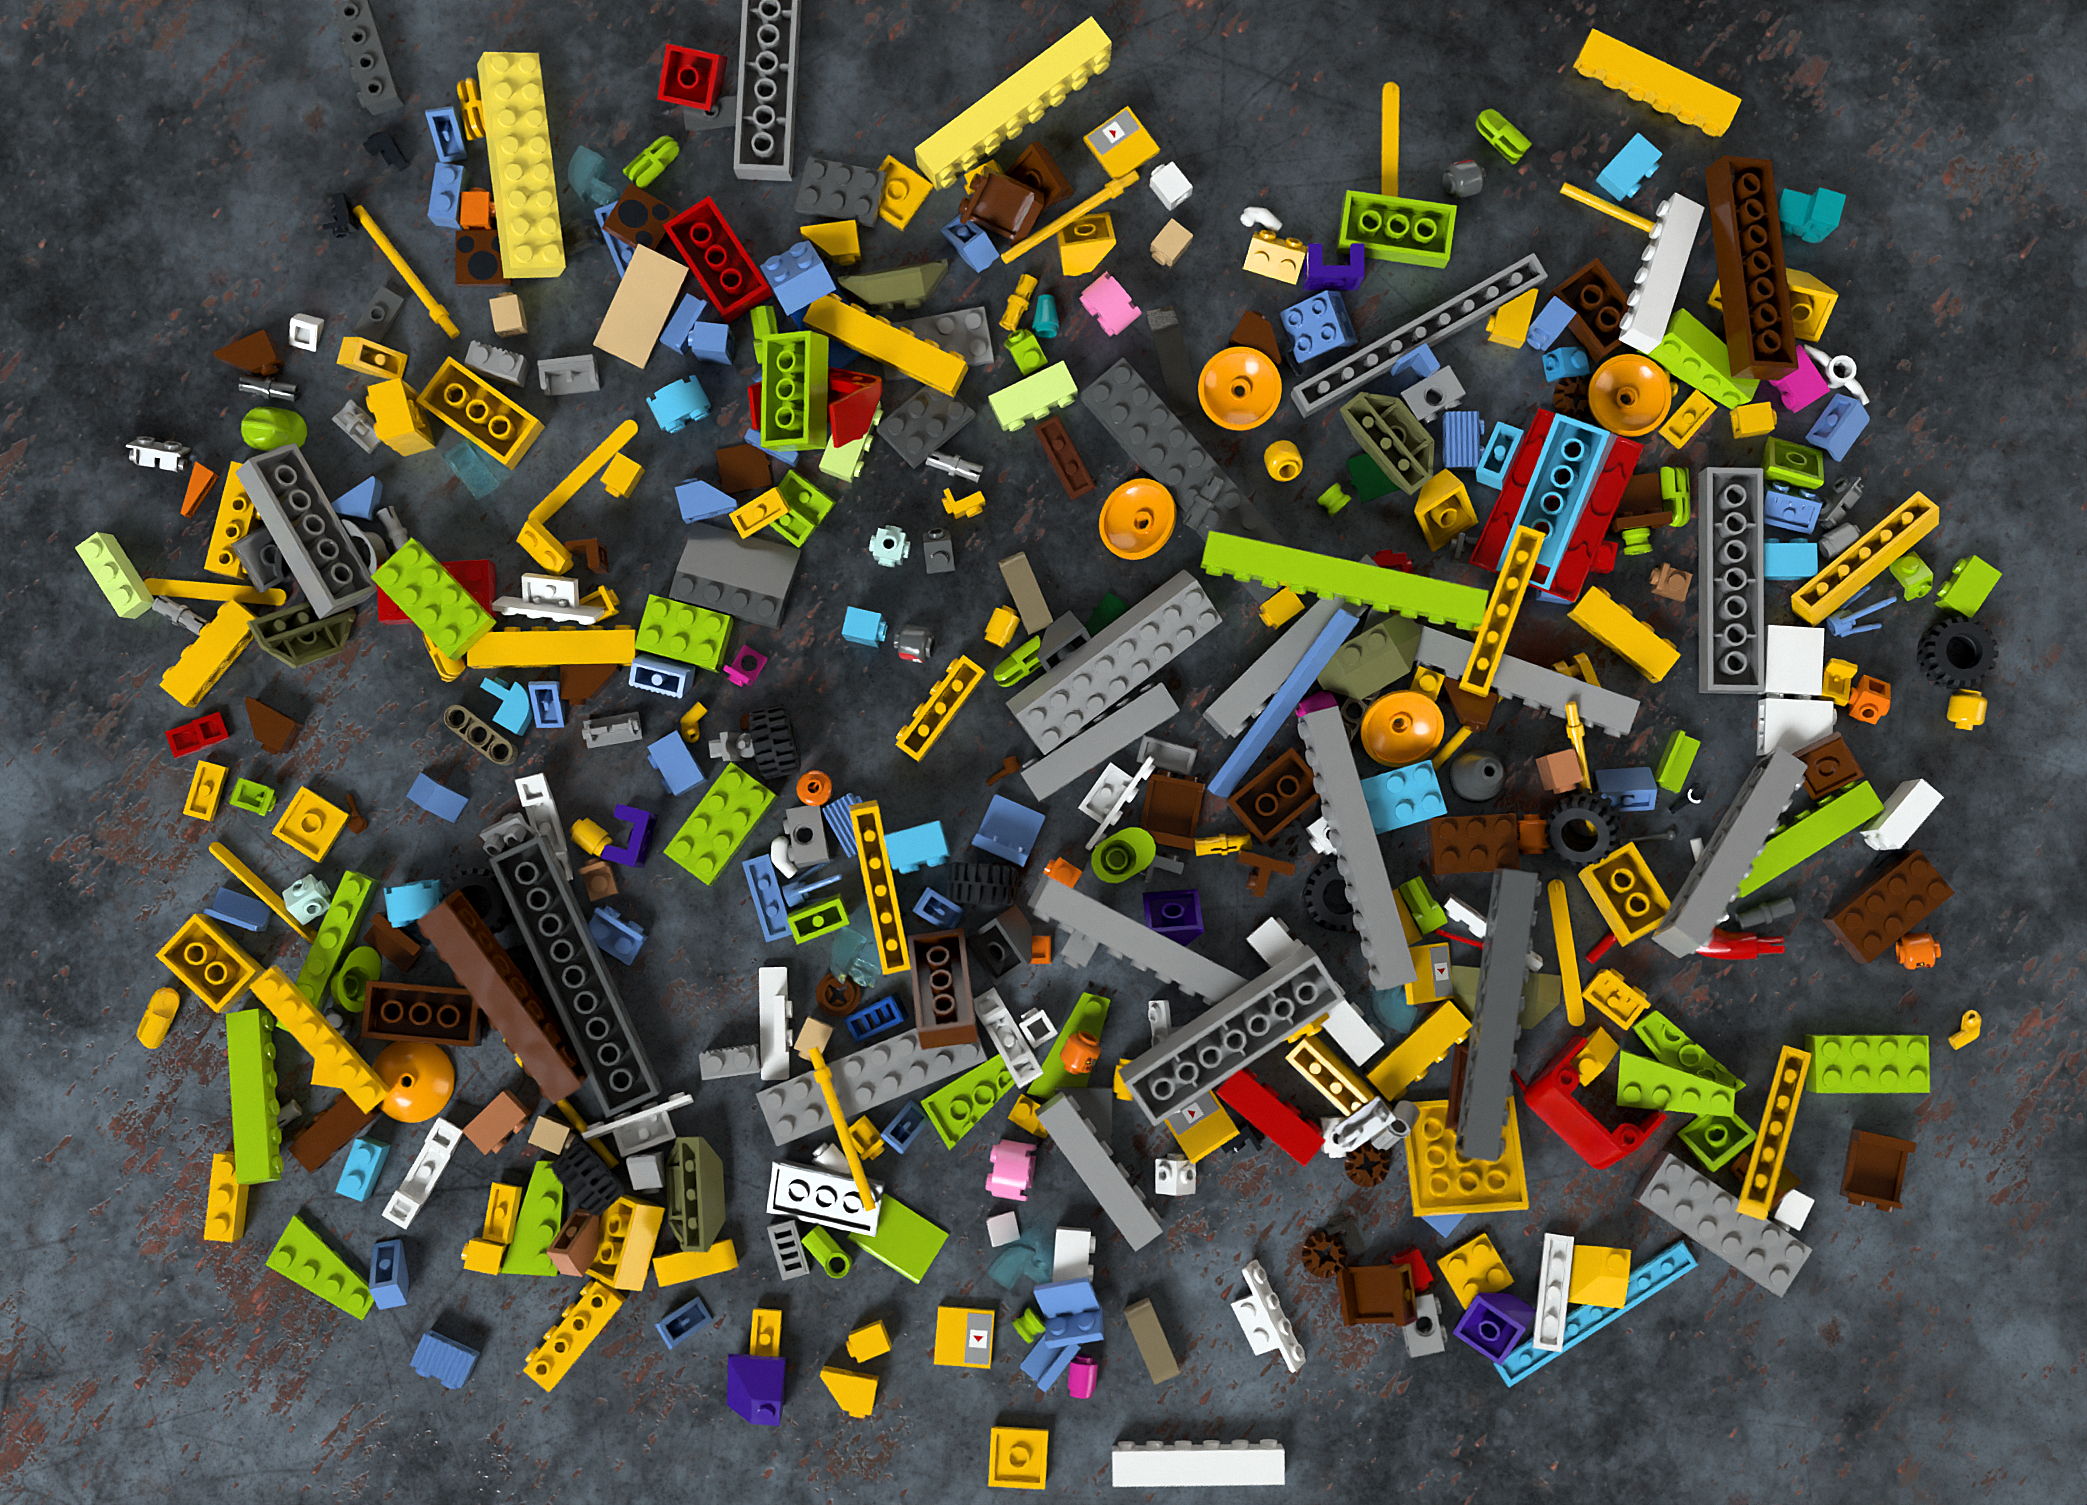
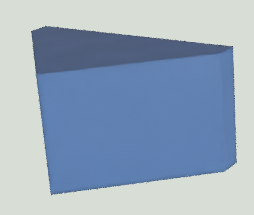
M450 106L426 110V117L440 163L467 159L463 120L456 109Z
M371 476L332 502L331 506L337 516L375 523L383 484L380 480Z
M529 682L528 687L536 727L564 728L565 701L561 699L560 682Z
M422 772L419 773L407 794L408 798L423 809L455 824L469 801L468 798Z
M927 887L912 910L943 930L954 929L965 913L964 909L930 887Z
M910 1099L880 1136L902 1154L929 1122L930 1117Z
M699 1296L661 1318L655 1326L668 1348L672 1349L711 1322L712 1318Z

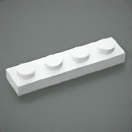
M1450 893L1444 900V907L1447 909L1445 911L1446 914L1457 922L1460 920L1470 925L1468 929L1477 937L1482 938L1485 936L1487 918ZM1531 951L1530 955L1526 954L1525 966H1529V969L1537 973L1543 965L1542 957Z
M1544 1233L1532 1348L1562 1352L1574 1237Z

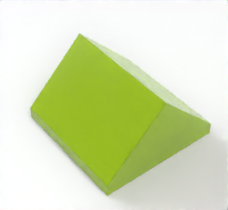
M1768 437L1759 467L1763 468V479L1780 482L1796 489L1804 488L1812 491L1823 485L1822 451L1775 437Z
M1734 1112L1733 1117L1706 1115L1703 1118L1697 1117L1677 1133L1680 1140L1704 1169L1715 1172L1757 1138V1134Z

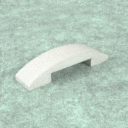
M544 773L516 779L515 782L521 803L526 808L530 826L537 831L534 838L542 835L548 836L567 880H573L564 832Z
M993 987L973 1000L974 1010L997 1047L1017 1086L1021 1088L1044 1074L996 989Z
M438 1117L424 1141L426 1143L402 1185L395 1191L382 1216L404 1229L410 1226L448 1165L463 1135L461 1128L442 1117Z

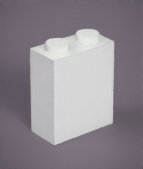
M1764 626V691L1757 694L1767 695L1766 698L1784 699V696H1794L1795 700H1812L1813 697L1820 696L1822 694L1824 628Z
M1775 698L1758 700L1757 756H1766L1779 746L1792 754L1833 734V725H1835L1837 720V711L1833 708L1834 701Z
M1923 779L1904 781L1883 804L1885 809L1874 815L1860 833L1866 837L1864 841L1875 850L1900 849L1944 797Z

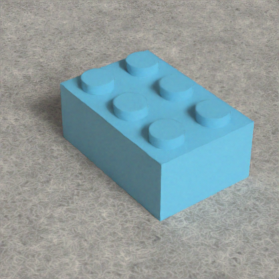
M1431 759L1360 781L1375 835L1447 813Z
M940 821L884 836L892 869L900 870V874L905 875L919 871V865L925 863L929 867L947 863L946 858L951 856L944 827Z

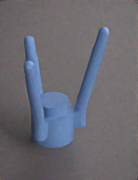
M1866 584L1827 616L1826 623L1834 636L1840 635L1841 638L1853 633L1881 628V623L1857 627L1852 626L1856 624L1855 619L1896 602L1897 598L1893 596L1853 614L1849 609L1844 611L1843 609L1871 588L1870 584Z
M830 856V857H831V862H833V861H834V857H833V856ZM828 862L817 864L798 877L790 879V884L782 887L788 906L797 905L798 908H802L825 899L807 900L806 898L810 897L809 891L842 879V875L838 874L809 885L805 881L802 882L831 863Z

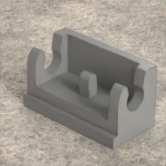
M593 354L537 361L541 389H544L546 397L601 390L598 361Z

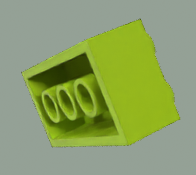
M1347 190L1342 203L1336 253L1350 255L1351 244L1364 243V257L1445 268L1450 259L1457 206Z
M813 331L763 335L761 447L777 452L826 449L829 337Z
M413 538L408 540L371 576L382 590L452 660L457 661L497 623L420 542Z
M730 762L663 853L708 886H713L779 796L739 766Z
M1805 1034V1052L1812 1053L1806 1074V1091L1814 1093H1930L1929 1036Z

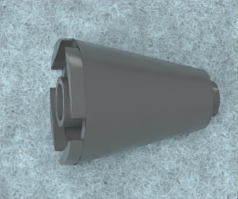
M1476 747L1461 752L1453 760L1449 770V777L1452 788L1458 796L1472 803H1482L1493 799L1500 793L1505 782V769L1502 761L1495 753L1485 748Z

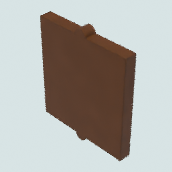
M750 443L716 450L720 469L717 473L721 476L726 495L772 486L769 471L771 462L767 460L765 451Z

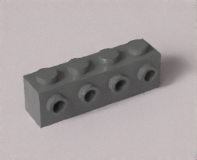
M346 0L334 4L337 15H334L333 19L338 31L343 32L345 40L341 41L345 55L351 58L353 66H349V70L354 82L359 83L361 91L357 92L361 106L363 108L367 107L373 116L405 106L373 4L370 0Z

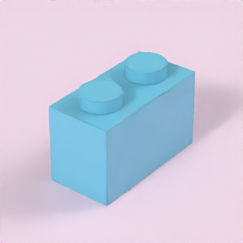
M1637 133L1600 173L1595 181L1619 202L1626 195L1631 198L1642 186L1639 183L1642 177L1645 175L1650 178L1660 165L1657 161L1663 154L1641 134Z
M1499 421L1497 422L1476 469L1477 482L1502 490L1524 442V430Z
M1775 538L1763 539L1764 580H1810L1818 574L1817 543H1807L1805 538L1791 539L1790 543H1780V539Z
M848 606L842 635L846 640L879 647L880 641L885 642L888 625H886L882 614Z
M366 1135L356 1138L335 1192L361 1202L370 1199L391 1145Z

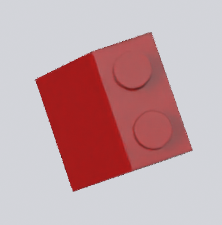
M666 43L657 99L711 111L724 83L728 56Z

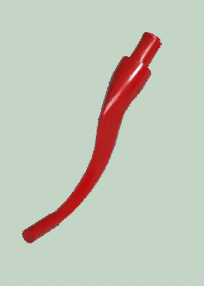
M1714 926L1711 931L1714 936L1705 948H1698L1696 952L1703 956L1717 959L1748 960L1756 959L1757 954H1783L1785 945H1770L1784 943L1782 935L1756 937L1755 932H1727ZM1611 930L1585 956L1591 964H1594L1618 941L1613 931Z

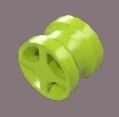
M1335 483L1317 502L1319 505H1324L1328 509V515L1333 517L1352 498L1349 495H1344L1341 491V486Z
M1649 528L1632 529L1622 532V538L1626 542L1624 555H1635L1653 551L1652 545L1648 542Z
M1030 1307L1025 1310L1021 1318H1015L1012 1321L1015 1329L1028 1344L1034 1341L1036 1334L1043 1333L1046 1327Z

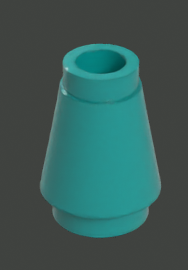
M1041 295L1038 297L1032 329L1035 330L1037 337H1055L1060 326L1054 297L1051 295Z

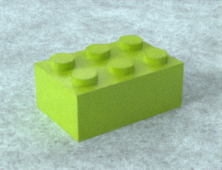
M649 594L634 648L643 653L720 673L734 619L729 615Z

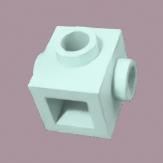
M886 525L885 529L878 528L877 535L872 534L869 551H873V557L878 561L879 565L894 567L895 564L902 565L903 558H908L911 542L907 541L906 533H901V528ZM886 540L894 541V546L891 549L884 547Z
M311 874L296 881L291 887L282 892L287 910L302 925L324 914L331 905L328 896L331 894L330 889L324 881L320 880L318 882Z

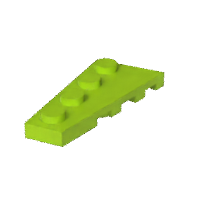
M1086 992L1082 993L1041 1066L1044 1074L1033 1080L1027 1091L1028 1094L1050 1100L1055 1096V1087H1087L1091 1071L1089 1073L1080 1072L1079 1075L1068 1072L1064 1068L1065 1064L1060 1059V1051L1069 1035L1079 1033V1031H1086L1100 1040L1111 999Z
M1652 1010L1631 1026L1657 1062L1671 1067L1675 1066L1686 1072L1702 1075L1734 1086L1735 1093L1746 1086L1744 1082L1736 1078L1727 1068L1689 1039L1685 1033L1657 1010ZM1696 1113V1115H1697L1699 1118H1703L1704 1116L1707 1115V1114H1697V1113Z
M1621 1048L1617 1106L1733 1117L1734 1086L1702 1075L1686 1072L1675 1066L1671 1067L1662 1064L1654 1059L1642 1057Z
M1000 1053L920 1101L949 1150L1016 1083Z
M538 1160L536 1162L515 1227L513 1242L509 1245L501 1273L541 1276L559 1275V1270L546 1253V1250L563 1226L565 1188L552 1171L551 1164L554 1161Z
M298 1214L293 1215L265 1265L362 1321L366 1319L375 1303L369 1291V1283L354 1269H351L335 1250L332 1251L322 1241L323 1238L315 1231H312Z

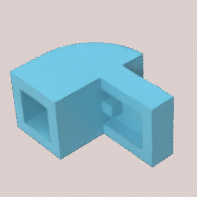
M485 677L480 687L503 700L493 721L515 734L523 736L534 716L529 690L518 682H515L512 688L508 690L510 684L504 680L495 677L493 681Z

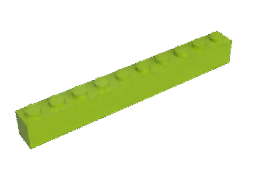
M1210 530L1207 535L1200 567L1206 569L1207 574L1222 576L1223 573L1234 575L1233 579L1242 582H1250L1251 579L1262 581L1261 585L1269 588H1278V585L1290 587L1289 591L1297 594H1306V591L1315 592L1317 597L1321 599L1334 600V597L1345 599V603L1348 605L1361 606L1362 603L1373 605V610L1380 612H1389L1390 609L1401 611L1400 615L1404 617L1417 618L1418 615L1429 617L1428 621L1431 623L1444 625L1445 621L1456 623V628L1472 631L1473 627L1477 628L1482 624L1489 592Z

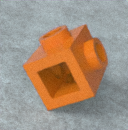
M1863 675L1856 688L1852 687L1850 689L1848 702L1849 716L1875 725L1881 715L1885 716L1890 708V683Z

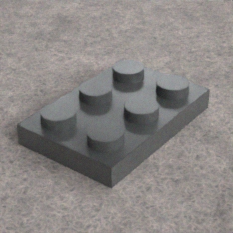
M808 157L795 210L797 213L838 221L855 220L858 225L875 228L888 175L884 171Z
M925 385L876 427V430L915 469L975 417V412L957 394L953 398Z

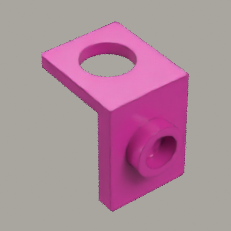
M743 645L731 667L725 665L723 670L730 674L728 680L742 687L745 683L752 687L768 658ZM751 655L756 658L757 666L753 671H745L742 668L741 661L745 656Z

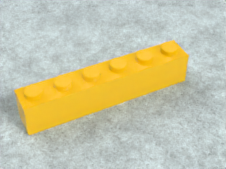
M1595 29L1591 30L1573 65L1582 75L1602 80L1603 84L1609 88L1623 90L1634 100H1644L1652 104L1653 108L1657 111L1669 112L1677 116L1678 120L1685 124H1694L1702 128V131L1710 136L1721 137L1726 132L1742 99Z
M830 292L811 303L803 319L807 328L953 398L955 397L969 369L964 361L965 357L952 350L946 353L939 349V344L927 338L923 342L915 338L916 334L905 327H900L898 330L890 326L891 322L882 316L876 315L873 318L865 314L866 310L857 304L851 303L848 306L842 303V299L834 293Z
M1916 492L1791 596L1792 612L1810 628L1817 626L1939 525V507L1921 492Z
M1518 524L1459 685L1460 689L1486 698L1546 535L1545 533Z
M593 625L587 626L585 631H576L575 626H560L559 631H548V627L535 626L531 627V631L521 632L520 627H504V632H493V628H491L467 651V666L473 669L542 668L591 664L632 666L633 659L639 656V651L634 648L638 632L632 630L630 625H616L615 630H604V626Z
M877 800L849 805L883 975L910 970L911 966Z
M277 965L272 966L248 986L365 1114L391 1092V1089Z
M1785 1045L1782 1047L1736 1212L1764 1221L1766 1219L1812 1053Z

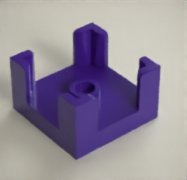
M1308 243L1307 255H1305L1303 260V291H1358L1365 277L1364 243H1353L1350 245V257L1344 259V265H1322V244Z
M617 803L614 817L635 824L629 833L628 848L624 849L605 845L601 858L631 867L643 868L658 815Z

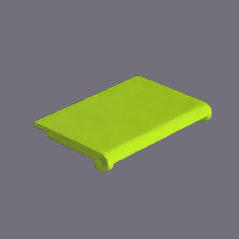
M883 1192L877 1235L874 1237L850 1232L847 1239L918 1284L949 1234Z

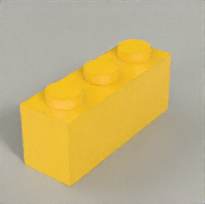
M222 1151L213 1155L204 1240L234 1242L243 1238L249 1185L237 1184L234 1151Z

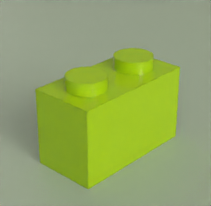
M1976 555L1965 559L1961 558L1952 568L1954 574L1949 582L1946 580L1936 592L1938 598L1934 604L1954 618H1973L2002 575V573Z
M841 893L789 912L787 915V921L797 945L849 925L851 919Z

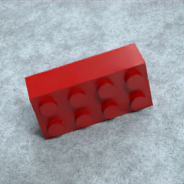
M710 196L663 225L668 236L726 324L731 323L773 296L770 287Z
M488 559L439 562L494 619H498L497 611L492 610V603L497 600L495 563ZM377 584L378 621L387 625L414 623Z
M1244 1066L1214 1086L1212 1090L1302 1166L1305 1167L1326 1140L1320 1136L1324 1132L1320 1127L1308 1118L1303 1122L1299 1118L1302 1112L1287 1100L1283 1104L1278 1101L1277 1097L1280 1094L1267 1083L1263 1082L1260 1086L1254 1081L1258 1076L1248 1067Z

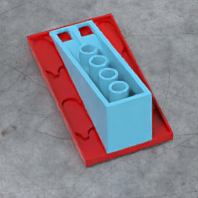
M1539 408L1469 560V564L1500 575L1518 524L1545 533L1546 535L1527 585L1575 603L1645 445L1561 414H1555ZM1570 473V481L1565 483L1564 476Z

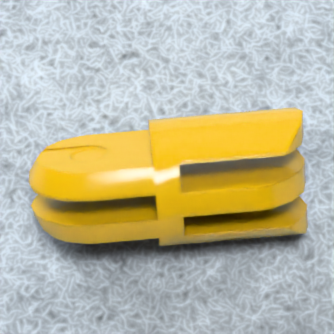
M466 78V82L464 80L458 82L457 92L461 103L459 109L467 139L472 141L476 137L486 136L480 87L473 78Z
M423 632V641L441 679L446 682H452L466 668L462 657L457 661L448 658Z
M162 987L155 991L137 1029L136 1036L149 1049L160 1047L179 1008V994L170 987Z

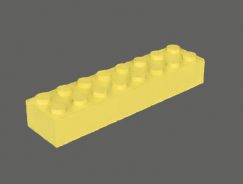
M1091 16L915 148L917 166L937 191L942 187L944 189L949 188L957 181L958 175L964 171L970 172L979 164L978 160L986 154L988 156L993 155L1000 149L1002 142L1008 138L1012 140L1022 132V127L1029 122H1037L1042 118L1046 109L1050 106L1056 107L1066 99V94L1073 89L1075 91L1081 89L1088 82V78L1094 73L1098 75L1105 71L1110 65L1111 40Z
M483 52L477 67L504 278L559 277L566 266L539 53Z

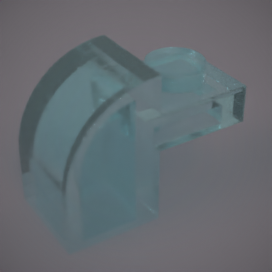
M579 145L568 167L570 184L579 198L587 203L592 196L595 201L604 206L618 201L621 197L618 191L600 181L608 168L605 159Z
M464 439L441 455L455 475L461 478L477 501L501 485L487 467L483 458L467 439Z
M846 926L841 927L833 941L829 954L830 970L834 977L842 984L845 983L850 975L857 984L865 987L869 985L874 988L882 970L859 958L867 938Z
M1402 985L1385 989L1383 994L1372 991L1370 1006L1376 1019L1389 1028L1408 1034L1418 1008L1397 1000Z
M1013 1245L1004 1249L987 1270L989 1277L1009 1291L1022 1273H1025L1040 1285L1051 1283L1053 1280V1275L1049 1273L1051 1268L1038 1259L1036 1262H1033L1032 1258L1036 1254V1249L1027 1245Z

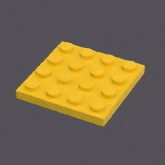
M1514 1095L1510 1098L1506 1097L1505 1109H1508L1509 1116L1507 1126H1502L1501 1138H1504L1505 1144L1503 1154L1498 1155L1497 1162L1462 1157L1454 1150L1457 1131L1445 1129L1448 1100L1412 1102L1419 1109L1420 1116L1409 1135L1404 1138L1413 1217L1524 1210L1529 1208Z

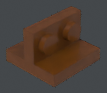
M1039 141L1031 143L1004 173V175L1044 193V206L1037 218L1051 205L1068 200L1075 193L1053 160V157L1046 148H1043Z
M1242 850L1236 853L1234 863L1255 868V872H1250L1248 875L1246 889H1250L1249 896L1264 898L1270 873L1290 877L1294 875L1296 865Z

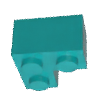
M1820 187L1812 195L1784 188L1776 196L1781 235L1794 234L1801 236L1802 240L1806 242H1821L1838 227L1846 195Z

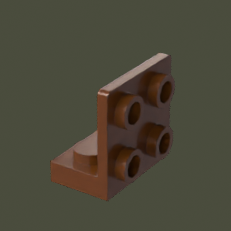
M1658 473L1633 475L1609 525L1610 535L1639 528H1664L1673 522L1672 511L1664 512Z

